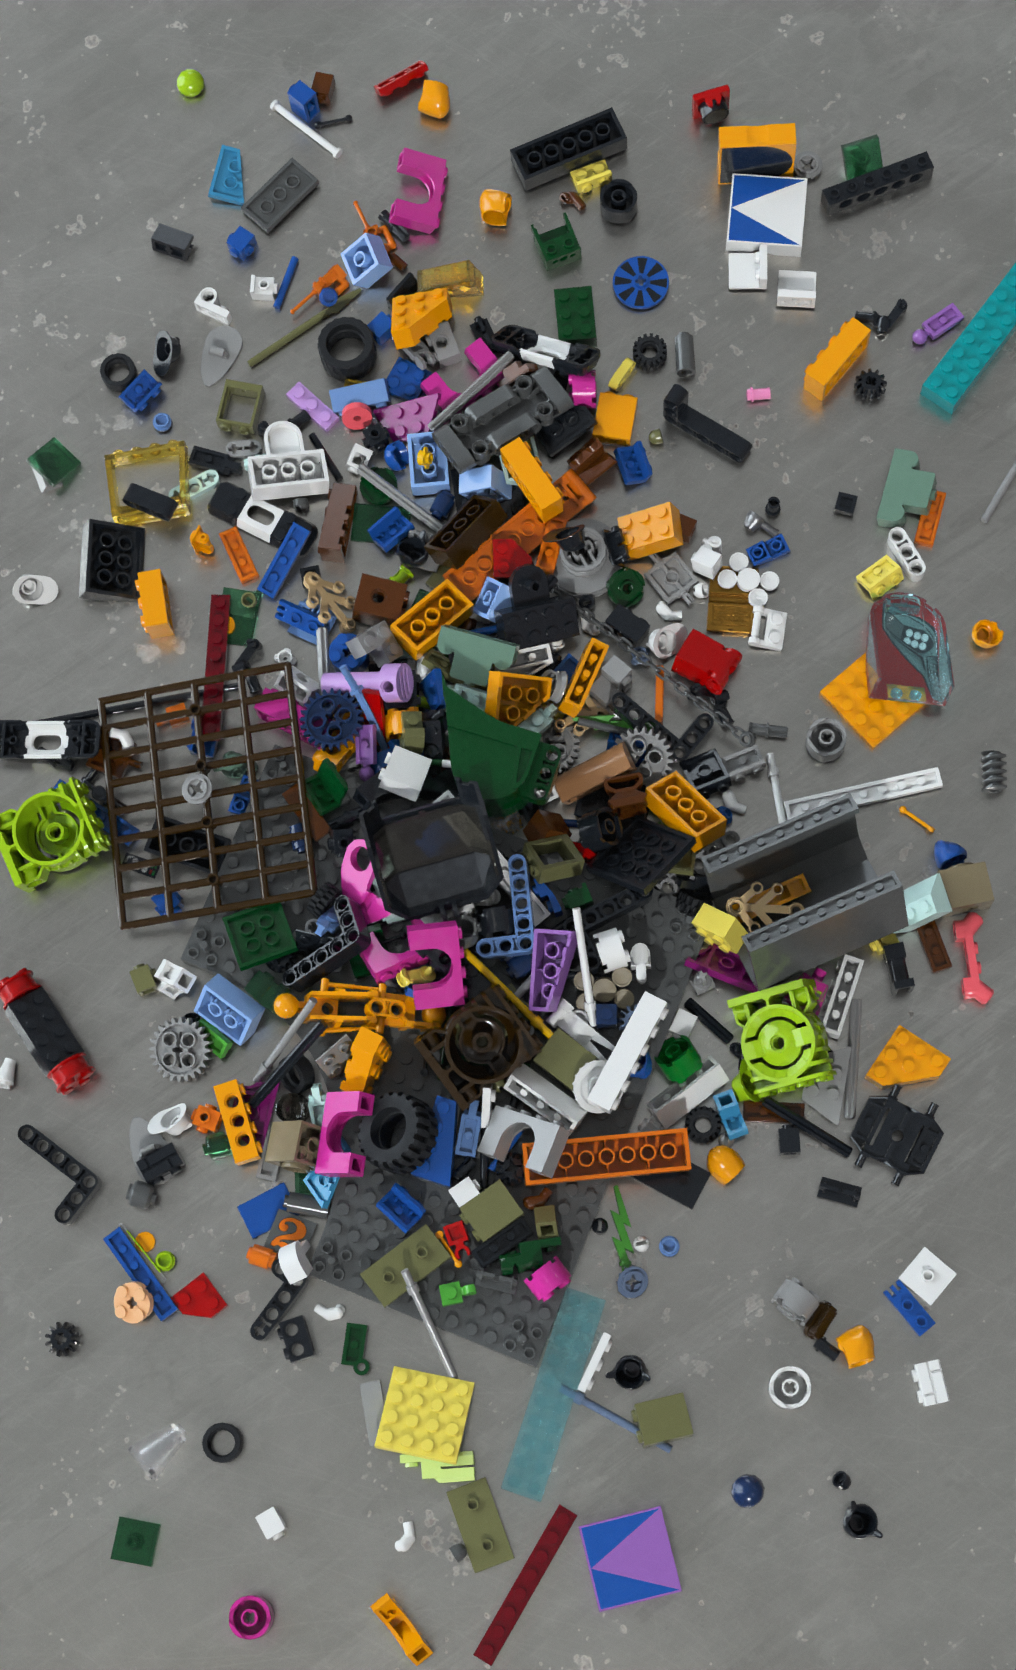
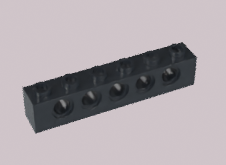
M926 151L823 189L821 202L827 215L830 216L930 179L933 175L934 166Z

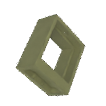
M226 379L216 417L218 428L227 432L231 430L238 431L243 435L255 434L265 396L263 385ZM232 394L256 399L250 424L226 420Z
M567 834L525 842L521 855L528 863L531 875L538 884L581 875L585 862ZM558 852L564 860L544 865L539 855Z

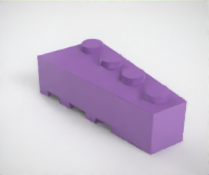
M534 928L529 1010L557 1011L577 946L575 931Z

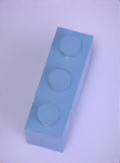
M385 378L329 390L333 413L339 414L340 417L342 416L343 408L350 403L361 402L369 407L383 408L387 406V403L391 402Z

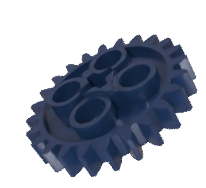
M331 688L328 694L323 689V695L321 696L316 692V699L309 697L311 703H304L307 710H301V714L305 717L299 718L300 722L304 723L300 728L305 731L303 733L304 737H309L308 742L311 744L315 741V748L317 749L321 745L322 751L329 747L331 752H333L334 747L341 751V745L348 748V741L355 743L353 736L360 737L357 730H363L362 725L359 723L364 722V718L359 717L363 714V711L359 709L361 707L360 704L355 703V697L353 696L349 699V693L346 692L342 695L341 689L334 693L333 688ZM333 704L331 710H324L325 705ZM349 713L350 717L348 719H341L342 714ZM335 718V721H330L329 723L328 719ZM316 721H323L320 727L313 726ZM333 730L340 731L337 736L330 735Z

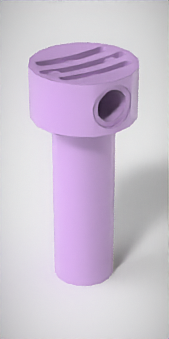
M387 663L377 672H351L358 686L363 685L364 689L379 691L383 701L386 703L408 702L412 696L414 680L412 670L407 663ZM341 672L324 673L322 675V693L323 689H325L328 694L331 688H333L334 693L341 689L342 695L346 692L350 695L351 688Z

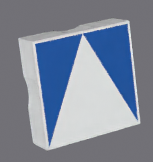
M733 173L726 252L755 253L759 252V244H767L768 254L801 257L808 178Z

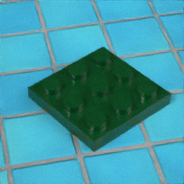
M281 902L251 907L222 918L240 971L298 951Z

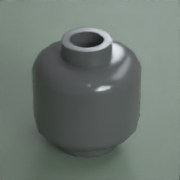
M139 1180L129 1185L126 1195L129 1205L144 1210L148 1209L150 1204L154 1205L157 1198L153 1184H147Z

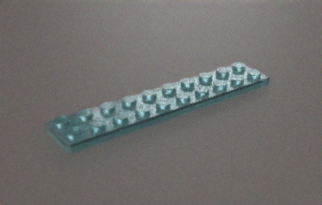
M567 1287L501 1489L541 1502L606 1300Z

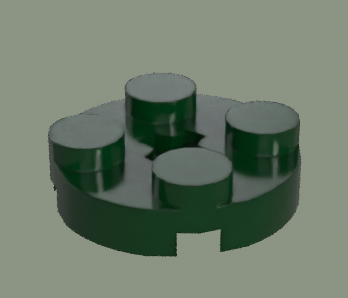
M378 467L370 468L398 489L396 476L391 470ZM361 476L360 492L367 502L372 503L374 506H380L392 500L381 490L375 489L373 484Z
M623 567L617 570L610 580L606 582L608 596L617 605L630 607L637 604L643 597L644 592L642 591L643 586H645V580L634 569ZM628 583H629V584H630V585H628V589H629V590H628V591L623 590V586H624L625 584H628Z

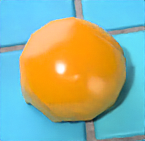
M988 619L979 620L972 628L973 641L981 648H993L1003 640L1004 632L998 628L997 622Z

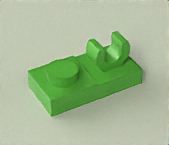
M200 1019L198 1028L205 1026L206 1028L203 1033H210L209 1037L206 1038L207 1041H213L212 1044L208 1045V1048L214 1049L212 1052L220 1059L224 1058L234 1041L229 1040L225 1034H222L205 1019Z

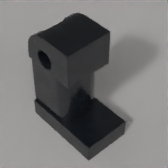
M904 943L884 945L882 954L890 980L892 996L896 995L898 990L907 988L908 993L912 992L915 983L913 978H909L905 961L907 956Z

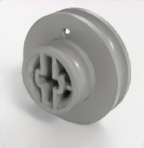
M575 519L567 522L566 527L585 525V528L582 530L585 547L581 550L585 557H588L589 564L586 563L582 554L579 555L578 550L571 552V558L569 551H563L560 548L553 575L557 578L558 582L556 585L562 593H568L577 599L587 594L595 598L608 592L606 582L610 580L617 570L623 567L613 566L609 560V552L603 539L602 530L612 531L611 528L594 519Z

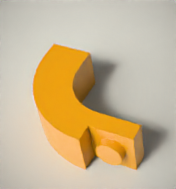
M388 1593L370 1606L397 1639L407 1657L416 1666L433 1654L420 1631L401 1606Z

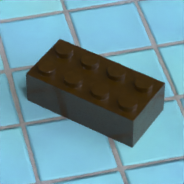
M474 494L424 548L436 564L458 570L478 550L480 545L488 540L490 535L503 524V521L508 516L496 499Z

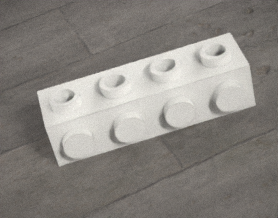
M845 954L843 960L839 959L835 971H838L839 974L837 979H832L829 989L833 990L831 998L826 997L823 1006L824 1009H827L825 1016H820L819 1018L825 1027L827 1037L836 1040L840 1037L864 963L862 959Z
M711 1055L702 1061V1068L695 1071L684 1083L678 1084L674 1082L646 1104L655 1119L665 1130L729 1081L720 1064Z
M524 1063L522 1067L516 1068L503 1087L537 1113L547 1118L551 1123L553 1120L565 1124L563 1128L570 1131V1135L581 1124L588 1112L580 1107L577 1101Z

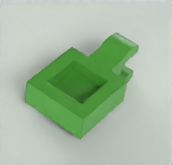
M457 1281L439 1285L443 1307L464 1303L463 1296L477 1294L474 1284L461 1287L460 1282Z

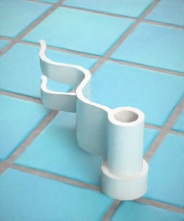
M561 998L557 1011L552 1012L546 1019V1022L554 1028L558 1025L580 1045L595 1055L598 1060L607 1061L592 1044L591 1039L611 1051L614 1050L615 1046L573 1012L574 1007L564 998Z

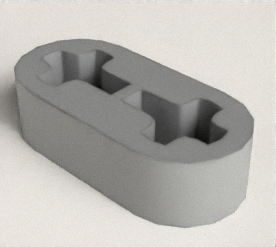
M255 439L232 441L227 444L225 449L226 453L235 460H244L250 456L262 454L261 444ZM252 446L257 448L255 452H251ZM234 447L237 448L236 454L232 453Z

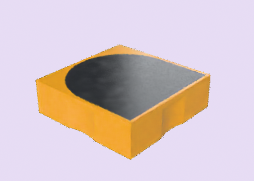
M795 123L719 127V150L717 154L718 184H732L733 173L793 177L796 153Z

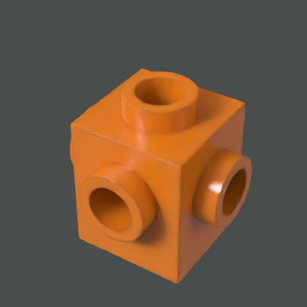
M206 1103L205 1106L199 1105L197 1109H194L191 1120H193L192 1124L196 1126L197 1131L207 1134L208 1131L218 1134L223 1119L221 1112L216 1111L217 1107Z

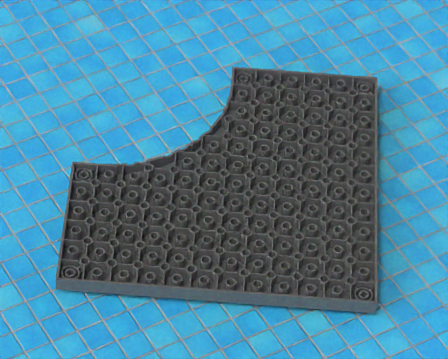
M275 744L272 750L280 749L283 747ZM294 754L269 758L259 781L295 775ZM302 755L305 779L318 772L313 770L314 761L312 758ZM340 770V776L348 784V791L339 808L322 815L328 825L329 820L331 821L343 815L344 811L347 810L349 812L360 806L353 799L356 788L364 783L359 776ZM297 782L258 789L260 810L288 805L282 797V793L297 784ZM400 798L378 804V808L382 818L407 811L408 809L411 810L429 805L430 803L420 799L414 802L407 798ZM251 799L245 813L252 812ZM294 812L261 818L263 838L289 834V827L299 824L301 821ZM437 818L427 820L424 822L427 825H430ZM253 819L240 822L231 844L255 840ZM360 819L353 822L351 826L347 825L341 828L353 829V836H356V839H364ZM475 821V823L482 829L481 823ZM491 827L498 850L502 851L508 858L514 854L521 855L524 843L528 842V840ZM396 829L386 832L375 842L381 850L382 856L388 854L393 869L429 858L416 842L411 844L407 840L405 842L401 841L396 836ZM330 833L317 842L312 838L318 889L329 881L342 891L341 867L344 857L337 858V854H331V850H328L327 839L330 838ZM459 838L460 841L454 847L448 846L444 852L448 853L455 849L467 848L468 846ZM291 842L264 846L266 867L306 860V853L298 854V852L293 851ZM361 847L357 853V863L363 870H366L367 866H369L370 858L367 849ZM256 848L227 853L218 875L258 869ZM558 852L539 855L544 865L564 861ZM517 860L513 864L515 869H520L523 866L521 860ZM584 862L581 875L544 883L559 902L563 915L555 917L554 912H552L535 929H551L572 915L570 909H565L561 899L565 898L564 895L568 894L567 892L575 887L582 888V883L584 882L587 885L594 905L628 888L589 873L586 869L588 863ZM307 868L267 875L269 896L310 889ZM529 870L530 888L531 891L534 893L532 886L535 885L533 880L535 878L531 875ZM259 877L223 883L220 887L222 905L262 898ZM373 884L371 885V888H370V891H371V892H374V891H375V888H374ZM498 885L496 889L500 892V901L492 906L480 907L483 910L500 906L510 909L509 905H512V900L501 886ZM212 888L203 908L214 906ZM653 888L652 900L649 903L587 934L596 949L595 942H598V938L594 939L593 934L616 927L617 931L622 930L625 939L622 946L624 950H628L629 955L635 944H645L650 950L651 969H646L647 981L644 984L638 983L636 970H631V962H627V968L632 973V981L625 987L616 985V992L622 988L633 992L634 1003L631 1006L632 1011H634V1006L638 1005L646 991L666 1001L669 1012L664 1021L660 1019L657 1025L659 1031L655 1038L651 1037L648 1045H650L648 1052L652 1060L651 1074L646 1079L630 1077L628 1081L631 1083L627 1091L623 1092L620 1099L621 1102L616 1111L612 1110L610 1114L606 1112H587L581 1124L568 1139L627 1134L631 1130L657 1064L654 1056L658 1058L663 1043L667 1039L669 1029L694 970L684 966L685 961L688 957L696 961L704 945L705 937L699 935L692 924L695 916L679 909L681 904L678 908L675 907L677 903V897ZM312 897L281 902L295 944V930L305 931V924L308 920L318 919L307 910V905L312 900ZM624 898L621 900V903L623 905H630L631 900ZM546 900V901L541 902V903L545 906V908L549 911L546 902H547V901H550V900ZM610 907L603 909L605 914H612L614 912ZM245 909L199 917L181 957L184 964L215 976L219 973L232 984L245 989L264 1001L273 1010L275 999L282 993L292 994L298 1001L304 1002L306 994L311 991H320L321 980H319L305 991L296 992L283 984L282 977L284 973L270 970L266 963L240 971L222 918ZM591 917L587 923H594L596 919ZM382 920L369 924L380 923L385 940L398 936L401 932L407 934V926L412 925L409 920H404L388 926L386 921L382 922ZM522 920L519 928L526 929L530 922ZM312 924L313 927H309L313 933L317 929L316 924ZM340 928L334 934L327 931L324 936L335 938L342 933V930ZM502 932L494 933L495 937L502 936ZM482 935L478 936V937H479V938H478V941H479V940L482 939ZM408 936L404 940L398 939L387 943L389 952L403 953L410 950ZM524 940L523 944L528 949V944L531 943V940ZM476 944L468 948L506 986L512 983L517 990L530 976L528 975L519 982L516 978L511 979L506 971L508 965L505 961L501 963L499 958H481L476 951ZM483 945L481 953H489L491 945ZM297 954L295 964H297L306 957ZM574 954L569 971L578 972L581 971V966ZM286 955L283 956V957L277 958L279 964H280V961L282 960V958L287 957ZM594 960L588 961V965L591 968L597 965ZM350 961L324 977L328 978L329 982L379 987L372 975L356 979ZM600 964V970L596 974L612 976L613 971L604 973L603 969L607 967ZM437 975L433 982H437L440 980ZM396 977L391 979L394 984L401 987L398 984ZM567 978L561 998H564L574 1007L573 1011L579 1010L576 1006V999L584 991L576 988L574 979ZM387 986L386 993L404 995L395 988ZM329 987L328 991H333L335 987ZM530 988L522 996L523 1000L528 1004ZM346 989V991H349V992H367V991H368V990H359V989ZM614 998L609 1002L596 1000V1004H615ZM338 1002V1015L366 1016L364 1013L366 1003ZM372 1003V1010L376 1013L379 1012V1007ZM323 1005V1013L329 1015V1008ZM458 1005L455 1006L454 1012L460 1008ZM392 1006V1012L395 1015H398V1008L396 1006ZM617 1007L618 1018H624L623 1016H621L620 1012L624 1011L628 1013L627 1009H621ZM415 1009V1021L424 1022L421 1016L422 1010ZM533 1011L536 1016L539 1015L544 1020L543 1023L553 1033L560 1028L558 1025L554 1028L546 1022V1019L552 1012ZM296 1013L291 1018L283 1019L291 1026L299 1013ZM528 1021L527 1024L531 1028L528 1032L530 1035L535 1033L543 1044L540 1048L542 1049L549 1039L538 1028L535 1029L530 1024V1021ZM317 1022L302 1023L296 1032L301 1040ZM618 1022L617 1028L592 1027L614 1046H616L624 1031H619L618 1027L622 1023ZM340 1026V1027H360V1026ZM384 1027V1033L379 1034L391 1046L392 1055L388 1062H384L381 1068L383 1070L382 1075L378 1081L375 1080L372 1086L374 1088L372 1095H375L374 1103L378 1097H384L385 1093L395 1091L412 1095L426 1102L431 1109H433L437 1095L455 1101L443 1083L437 1080L438 1076L429 1064H427L429 1075L423 1077L420 1074L423 1069L424 1057L413 1042L415 1037L424 1033L420 1032V1029L399 1031L398 1028ZM359 1031L325 1033V1036L318 1037L308 1050L314 1060H316L345 1034L354 1042ZM507 1036L505 1037V1046L502 1051V1054L506 1058V1060H509L510 1056L506 1052L508 1044ZM591 1039L592 1044L608 1061L613 1051ZM456 1046V1049H457L458 1054H459V1055H462L461 1052L459 1051V1049H458L457 1046ZM441 1048L433 1053L439 1063ZM537 1054L530 1061H526L530 1062L532 1070L575 1100L572 1091L534 1063L533 1059ZM317 1064L328 1092H342L340 1085L343 1080L346 1081L345 1068L331 1080ZM484 1066L488 1073L493 1072L489 1066ZM454 1070L449 1072V1076L456 1086L465 1080ZM508 1075L506 1078H504V1079L506 1080V1082H507L508 1078L510 1077V1075ZM502 1086L499 1087L502 1093H496V1101L492 1102V1110H494L496 1105L504 1107L505 1104L509 1105L513 1094L503 1089ZM482 1096L476 1099L479 1101L478 1112H482ZM519 1100L516 1112L520 1113V1110H525L535 1118L537 1115H540ZM459 1105L457 1117V1130L455 1138V1150L458 1139L461 1116L464 1112L462 1111ZM355 1116L346 1123L341 1136L351 1148V1153L364 1156L359 1147L361 1142L358 1141V1134H360L358 1129L359 1123H362L363 1118L362 1116ZM405 1118L401 1119L392 1130L390 1137L391 1148L401 1141L405 1133ZM531 1128L525 1129L509 1153L516 1152L522 1156V1143H532L535 1141L534 1132ZM479 1135V1141H478L477 1150H478L479 1145H480V1135ZM454 1151L453 1169L456 1170L466 1156L455 1155ZM477 1151L476 1158L470 1157L477 1165L465 1178L469 1176L471 1180L476 1179L480 1185V1152ZM488 1157V1167L494 1160L493 1158ZM365 1160L363 1177H340L330 1214L310 1263L313 1270L309 1275L382 1305L360 1274L425 1224H427L434 1235L437 1231H442L444 1239L448 1244L443 1227L462 1220L459 1216L462 1211L448 1191L451 1188L415 1177L408 1171L406 1174L390 1173ZM510 1161V1167L504 1171H512V1173L515 1175V1170H517L520 1166H513V1164ZM488 1168L489 1187L498 1181L499 1178L496 1171L494 1173ZM452 1176V1187H454L459 1181ZM611 1178L525 1186V1180L518 1185L504 1184L525 1214L522 1216L533 1231V1234L523 1242L538 1240L534 1209L531 1210L524 1207L523 1199L527 1196L539 1195L544 1187L553 1192L544 1206L555 1205L558 1234L562 1245L557 1247V1251L545 1252V1249H541L543 1264L550 1260L554 1263L553 1258L557 1255L572 1275L569 1277L571 1280ZM395 1183L405 1187L408 1193L415 1200L420 1201L426 1210L423 1217L406 1234L376 1207L377 1202L391 1190ZM481 1187L482 1189L479 1192L481 1193L488 1187ZM468 1223L467 1225L465 1224L470 1240L464 1242L472 1251L481 1245L483 1241L480 1240L478 1242L471 1233L474 1229ZM518 1245L510 1251H508L507 1253H510L515 1250L516 1252H519ZM450 1246L451 1250L455 1254L456 1246ZM464 1249L460 1250L461 1258L458 1259L462 1261V1267H455V1262L451 1257L418 1283L419 1293L435 1327L534 1368H537L570 1284L568 1283L562 1289L556 1287L553 1290L555 1294L545 1302L542 1299L538 1301L524 1282L526 1278L531 1281L530 1275L535 1271L519 1273L517 1271L518 1268L514 1265L513 1273L520 1274L515 1295L476 1286L475 1281L479 1264L473 1255H467ZM498 1258L487 1267L501 1270L500 1259ZM457 1281L460 1282L461 1287L469 1284L475 1285L477 1294L463 1296L464 1303L442 1306L439 1285ZM408 1292L387 1306L390 1309L424 1322L412 1295H409Z

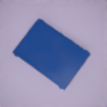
M284 1182L237 1207L253 1239L271 1230L279 1209L287 1211L283 1204L285 1195L290 1193Z

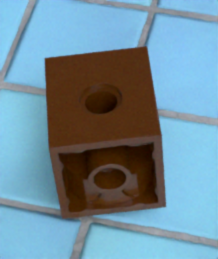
M362 573L352 619L355 622L371 626L385 620L390 628V625L405 613L410 592L407 591L408 584Z

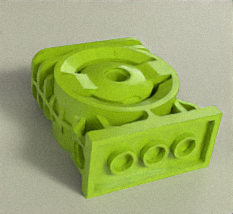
M71 777L68 779V783L61 782L56 789L51 787L46 792H41L28 798L19 807L18 811L9 809L0 814V851L15 887L31 893L36 890V886L47 881L50 871L65 872L72 870L83 862L88 861V857L92 855L97 857L100 855V851L104 850L107 852L110 850L111 840L107 834H104L102 829L104 824L95 813L97 810L96 805L88 797L90 792L87 785L81 783L79 779ZM57 803H60L62 810L70 811L79 818L80 827L74 817L65 812H60ZM61 830V834L55 838L56 831ZM36 839H37V842H38L40 848H41L43 851H45L46 853H48V854H50V855L58 856L59 859H52V858H49V857L45 856V855L40 851V849L38 848L37 843H36ZM25 858L30 862L25 864L23 859Z
M798 979L727 1000L728 1008L733 1010L736 1024L744 1028L741 1037L742 1054L749 1066L747 1069L751 1071L753 1076L750 1079L756 1088L753 1093L758 1095L759 1098L778 1095L777 1092L786 1093L794 1091L796 1087H809L815 1085V1082L834 1080L833 1076L837 1075L836 1070H833L831 1063H834L833 1058H830L828 1054L830 1047L828 1046L825 1027L819 1017L813 1013L817 1005L814 991L816 983L814 979ZM789 995L792 1004H782V998ZM766 1002L767 1006L758 1009L757 1004ZM778 1016L789 1018L793 1020L796 1024L805 1022V1024L807 1025L798 1028L795 1024H793L790 1021L775 1020L766 1024L762 1028L763 1024L767 1020ZM780 1038L784 1040L783 1048H780L778 1045ZM811 1044V1048L803 1051L804 1046ZM801 1056V1058L795 1065L784 1070L773 1069L767 1066L762 1060L763 1058L766 1062L774 1066H787L797 1061L798 1058Z

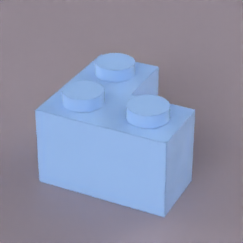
M492 464L471 468L463 474H459V494L467 499H470L474 494L496 499L498 502L512 499V485L506 484L503 471Z

